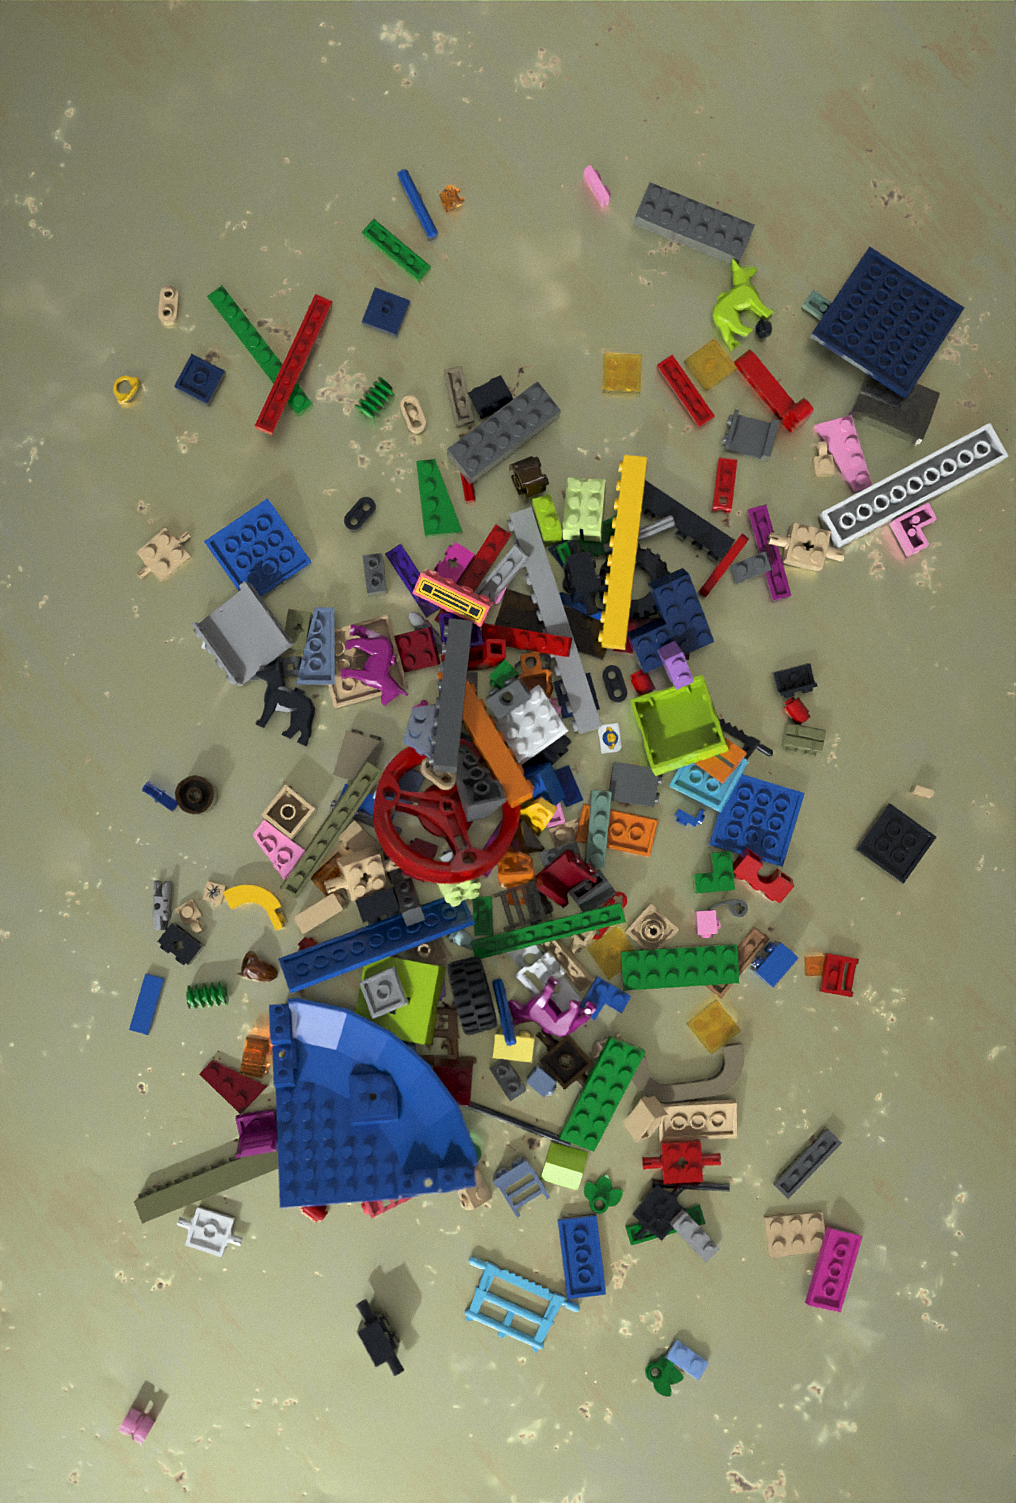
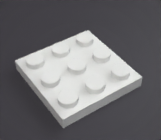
M540 685L530 690L532 697L529 701L499 720L496 716L493 717L496 726L504 735L508 746L512 749L517 761L521 765L569 731Z

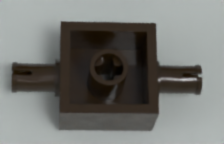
M541 1029L545 1037L540 1032L535 1036L547 1047V1051L538 1058L539 1062L564 1090L573 1082H577L583 1088L588 1078L585 1073L594 1064L591 1058L570 1035L562 1036L559 1040H555L551 1034ZM570 1057V1064H561L563 1062L562 1058Z

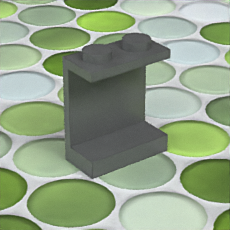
M735 409L733 415L729 414L727 426L730 427L728 433L725 432L722 444H725L724 450L768 461L772 453L780 421L772 419L771 422L750 418L739 415V410Z

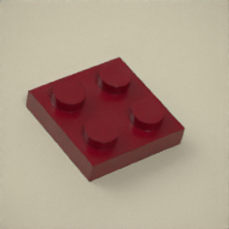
M432 627L394 636L404 673L440 664Z

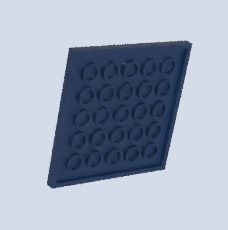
M869 246L810 337L906 399L965 307Z

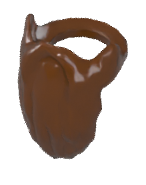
M249 951L243 959L241 973L236 974L254 982L266 983L277 978L278 971L273 965L260 961L254 951Z

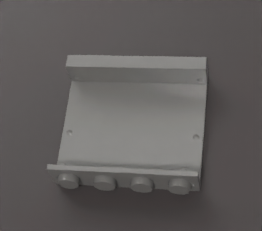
M245 581L239 585L241 590L200 623H192L195 628V634L206 643L204 646L207 651L216 657V664L228 674L226 677L229 682L239 686L245 684L256 675L257 671L264 669L294 645V642L253 585Z

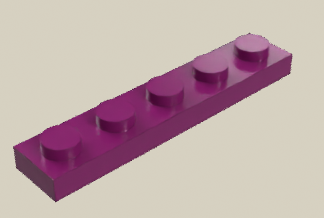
M767 505L748 509L747 513L759 554L767 552L773 570L764 573L772 602L791 597L779 548L776 545L768 544V540H770L769 534L771 532L774 533Z

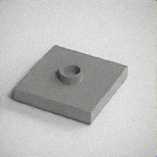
M391 967L359 982L372 1019L409 1004L396 967Z

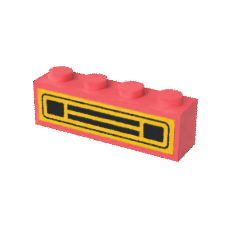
M432 569L421 572L413 594L463 619L472 621V623L480 627L486 623L494 605V602L490 601L489 597L482 594L477 595L473 593L471 588L467 586L461 587L455 584L456 582L453 579L443 578Z

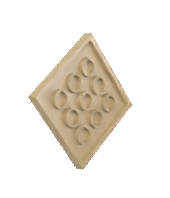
M389 615L351 624L366 627L373 632L388 637L393 646V654H396L395 665H391L389 675L404 690L408 689ZM351 625L334 629L335 684L328 685L335 709L382 695L381 690L369 687L360 680L340 678L342 668L363 669L368 658L371 656L360 648L345 649L347 640L360 638L357 635L350 636Z

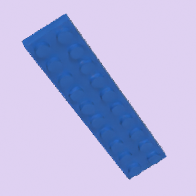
M443 897L421 905L425 917L424 921L407 926L402 913L279 958L290 993L475 925L466 901L463 900L458 906L452 907Z

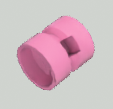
M132 1407L118 1431L126 1436L131 1434L132 1439L142 1445L155 1421L148 1416L141 1417V1412Z

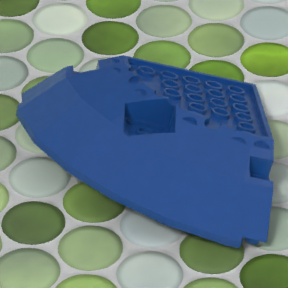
M300 998L288 999L286 1004L269 1005L270 1041L273 1052V1081L276 1088L280 1209L419 1197V1195L442 1194L476 1187L475 1166H478L477 1153L459 1105L426 1061L392 1032L349 1009ZM285 1051L286 1055L285 1057H279V1053ZM372 1093L377 1095V1099L374 1101L369 1098ZM427 1179L432 1181V1185L429 1187L424 1184Z

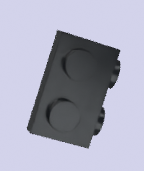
M810 663L772 672L777 695L783 696V698L795 696L794 693L799 691L808 693L813 691L814 687H818L817 682L814 681Z

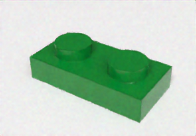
M492 896L476 897L473 899L474 936L494 935Z

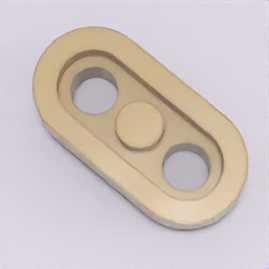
M165 286L161 289L159 295L158 317L165 325H172L178 319L180 295L173 286ZM172 293V296L166 297V294ZM166 311H170L168 316L164 315Z
M405 396L400 402V408L408 429L413 433H421L426 428V420L420 404L414 396ZM408 404L413 405V408L410 410L406 407ZM416 421L420 422L418 427H415L413 424Z
M429 757L425 758L421 764V773L443 790L451 789L456 782L455 773L429 771L427 768L431 767L433 769V764H429ZM446 779L448 783H444L442 780Z

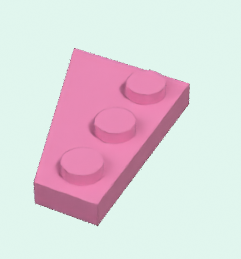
M266 819L263 820L253 834V837L264 853L272 861L275 869L285 880L305 849Z

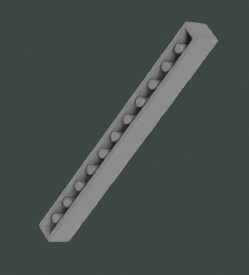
M532 507L510 513V520H507L509 530L514 531L516 537L513 538V542L518 544L530 556L523 566L527 571V574L524 576L527 585H531L533 590L530 595L533 604L537 603L539 609L536 611L539 622L543 621L545 627L542 629V633L572 637L570 657L549 655L555 659L556 665L553 667L556 676H560L562 683L559 685L562 695L566 694L568 699L565 704L568 713L572 712L574 720H571L574 732L578 731L580 735L599 729L602 725Z

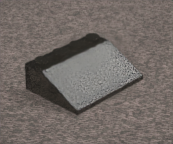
M866 374L848 416L852 415L854 419L918 445L923 440L929 427L940 393L916 383L905 399Z

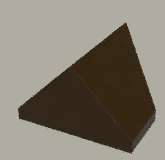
M519 819L518 827L510 846L524 854L543 851L545 849L525 821Z

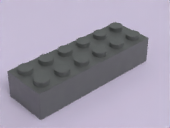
M649 182L634 220V225L730 264H732V259H735L738 264L740 263L755 224Z
M537 381L447 449V456L465 479L472 484L558 419L561 410Z

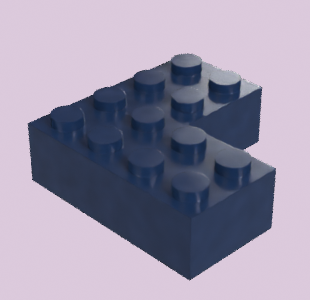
M684 568L648 583L660 618L627 632V638L637 664L644 673L663 665L657 649L673 641L677 643L684 655L715 642L691 577Z

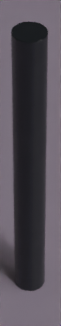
M653 1179L651 1182V1187L653 1188L658 1184L662 1188L674 1189L679 1184L683 1189L730 1191V1184L689 1182L664 1184L662 1180Z

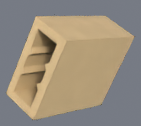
M335 892L296 915L293 919L302 934H305L347 909L345 906L347 901L342 894Z

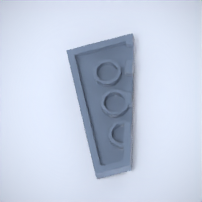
M315 607L296 685L335 684L334 607Z

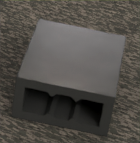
M613 762L609 791L612 792L611 801L653 808L654 804H658L660 793L657 792V785H661L663 774L655 776L651 767Z

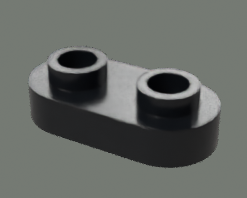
M362 497L344 517V524L347 529L358 531L364 526L376 511L374 500L370 497ZM365 505L370 506L368 511L363 510ZM352 519L358 520L356 525L351 524Z
M609 665L602 673L607 694L612 702L621 703L627 697V688L619 667ZM608 673H615V678H609ZM619 690L621 696L616 697L614 691Z

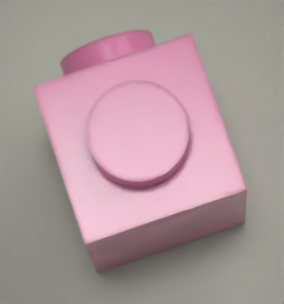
M716 910L694 911L697 935H701L702 938H712L713 934L718 933L717 929H720L721 926L720 918L716 917Z

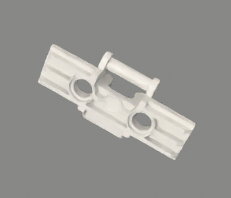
M534 945L507 952L520 968L514 977L518 978L533 996L540 991L524 974L526 970L534 973L541 980L543 988L550 976L558 980L561 990L558 993H552L550 998L559 1006L562 1012L570 1008L569 1002L571 999L578 1002L583 1000L564 978L563 974L566 973V970L549 951L543 953ZM528 953L535 956V962L532 964H528L524 959Z

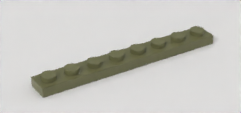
M367 760L365 761L281 884L280 889L296 899L298 898L382 775L383 771Z

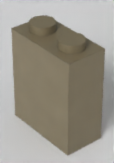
M352 729L351 732L346 731L333 775L352 781L366 760L377 767L384 746V742L380 741L381 737L370 734V737L362 735V731Z

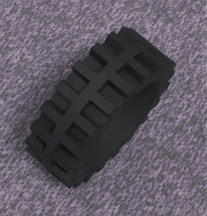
M638 545L635 566L644 568L650 574L652 581L670 574L666 562L660 559L658 553L654 554L650 548L642 549ZM608 557L599 572L601 579L599 598L602 602L604 592H608L609 586L605 585L606 573H610L611 566H608ZM651 592L641 599L631 600L629 619L633 621L643 618L648 619L649 616L658 613Z

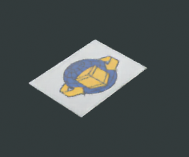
M619 724L602 725L598 729L601 754L622 751Z

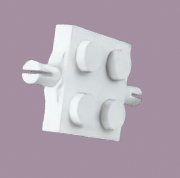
M201 1206L197 1207L191 1221L180 1217L177 1226L188 1229L186 1246L219 1257L223 1256L229 1242L240 1246L243 1239L232 1235L234 1217Z

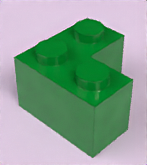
M731 851L709 853L711 872L692 874L693 889L696 894L735 890Z

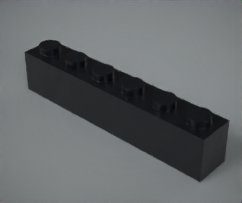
M645 480L642 504L644 515L650 519L655 518L657 520L672 515L675 525L669 528L676 532L675 535L678 538L688 540L692 543L691 546L698 551L703 550L707 553L708 558L715 562L717 560L721 562L735 539Z

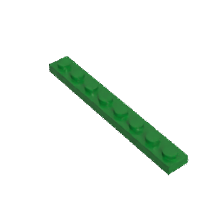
M221 285L207 296L274 384L283 364ZM296 383L288 404L299 416L312 407L313 404Z
M620 902L472 940L471 946L474 956L483 959L626 922Z

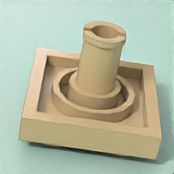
M650 903L624 932L643 949H660L670 941L679 929Z
M442 937L405 950L408 959L415 962L438 965L451 959Z

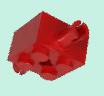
M700 1140L660 1142L659 1157H642L643 1170L660 1168L664 1184L703 1182L702 1168L712 1165L721 1166L720 1153L703 1154L701 1152ZM680 1157H683L685 1160L682 1165L677 1162L680 1161Z

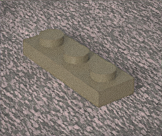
M462 366L443 370L456 426L473 423L474 417Z

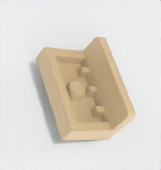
M475 1166L476 1187L457 1191L460 1197V1204L466 1210L475 1209L492 1199V1195L478 1166Z

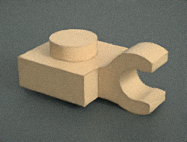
M826 441L818 442L816 444L818 456L812 458L814 476L835 474L833 454L827 455Z
M193 899L175 909L183 924H191L195 934L204 931L202 924L198 920L203 915Z
M597 930L573 935L574 940L568 949L573 954L576 951L580 953L583 946L586 947L590 944Z

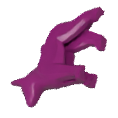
M351 625L350 636L357 635L360 638L347 640L345 649L360 648L371 656L368 658L363 669L342 668L340 678L345 680L347 678H354L364 682L369 687L381 690V703L384 706L397 698L399 694L408 696L409 694L389 675L391 665H395L396 654H393V646L388 637L363 626Z
M553 976L548 978L544 989L532 996L527 1003L522 1004L515 1000L508 1001L513 1027L520 1023L533 1021L540 1025L544 1032L552 1033L559 1037L571 1034L579 1026L586 1023L597 1009V1005L588 1001L583 1009H579L580 1002L571 999L569 1002L570 1008L562 1012L559 1006L550 998L558 983V980Z

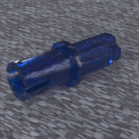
M150 781L143 786L142 791L152 797L155 803L159 802L172 812L177 808V801L167 795L165 790H160Z

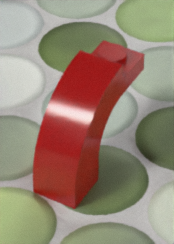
M486 639L483 644L471 647L467 671L487 669L501 664L506 659V640ZM441 648V661H445V655L442 654Z

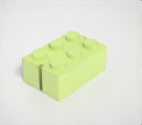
M567 477L562 525L564 540H581L580 529H583L584 541L601 542L606 498V479H588V482H585V478Z

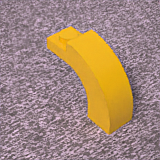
M247 884L235 886L223 892L230 909H235L248 902L256 903L266 910L275 930L285 927V917L281 911L278 912L277 910L284 905L269 889L259 885Z

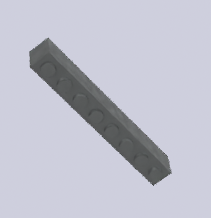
M449 618V625L444 627V637H447V643L442 645V654L445 655V661L440 662V672L443 673V679L438 680V690L441 691V697L436 698V709H439V715L434 716V727H437V733L432 734L431 744L435 746V751L430 753L429 764H433V771L457 773L472 632V621Z

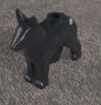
M277 659L275 667H269L256 672V676L267 683V688L264 694V710L260 719L256 720L255 724L265 728L274 711L291 712L290 726L286 731H283L282 735L291 739L300 730L301 736L298 738L297 743L307 746L312 733L315 706L311 698L305 696L306 691L297 687L294 690L285 687L280 659Z

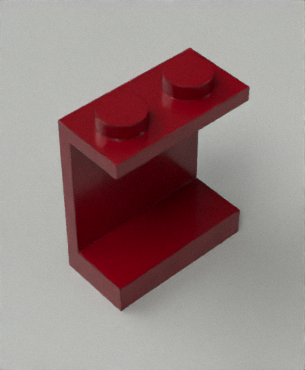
M568 849L535 876L536 887L564 908L569 904L568 891L586 878L593 883L597 882L596 869L591 863H586L578 853L574 854Z

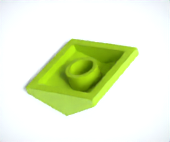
M551 1141L540 1180L578 1190L588 1152Z

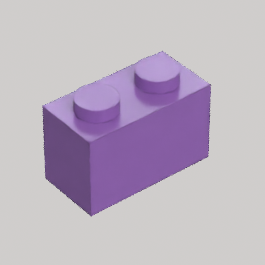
M675 641L657 649L668 678L676 690L694 682L684 654Z

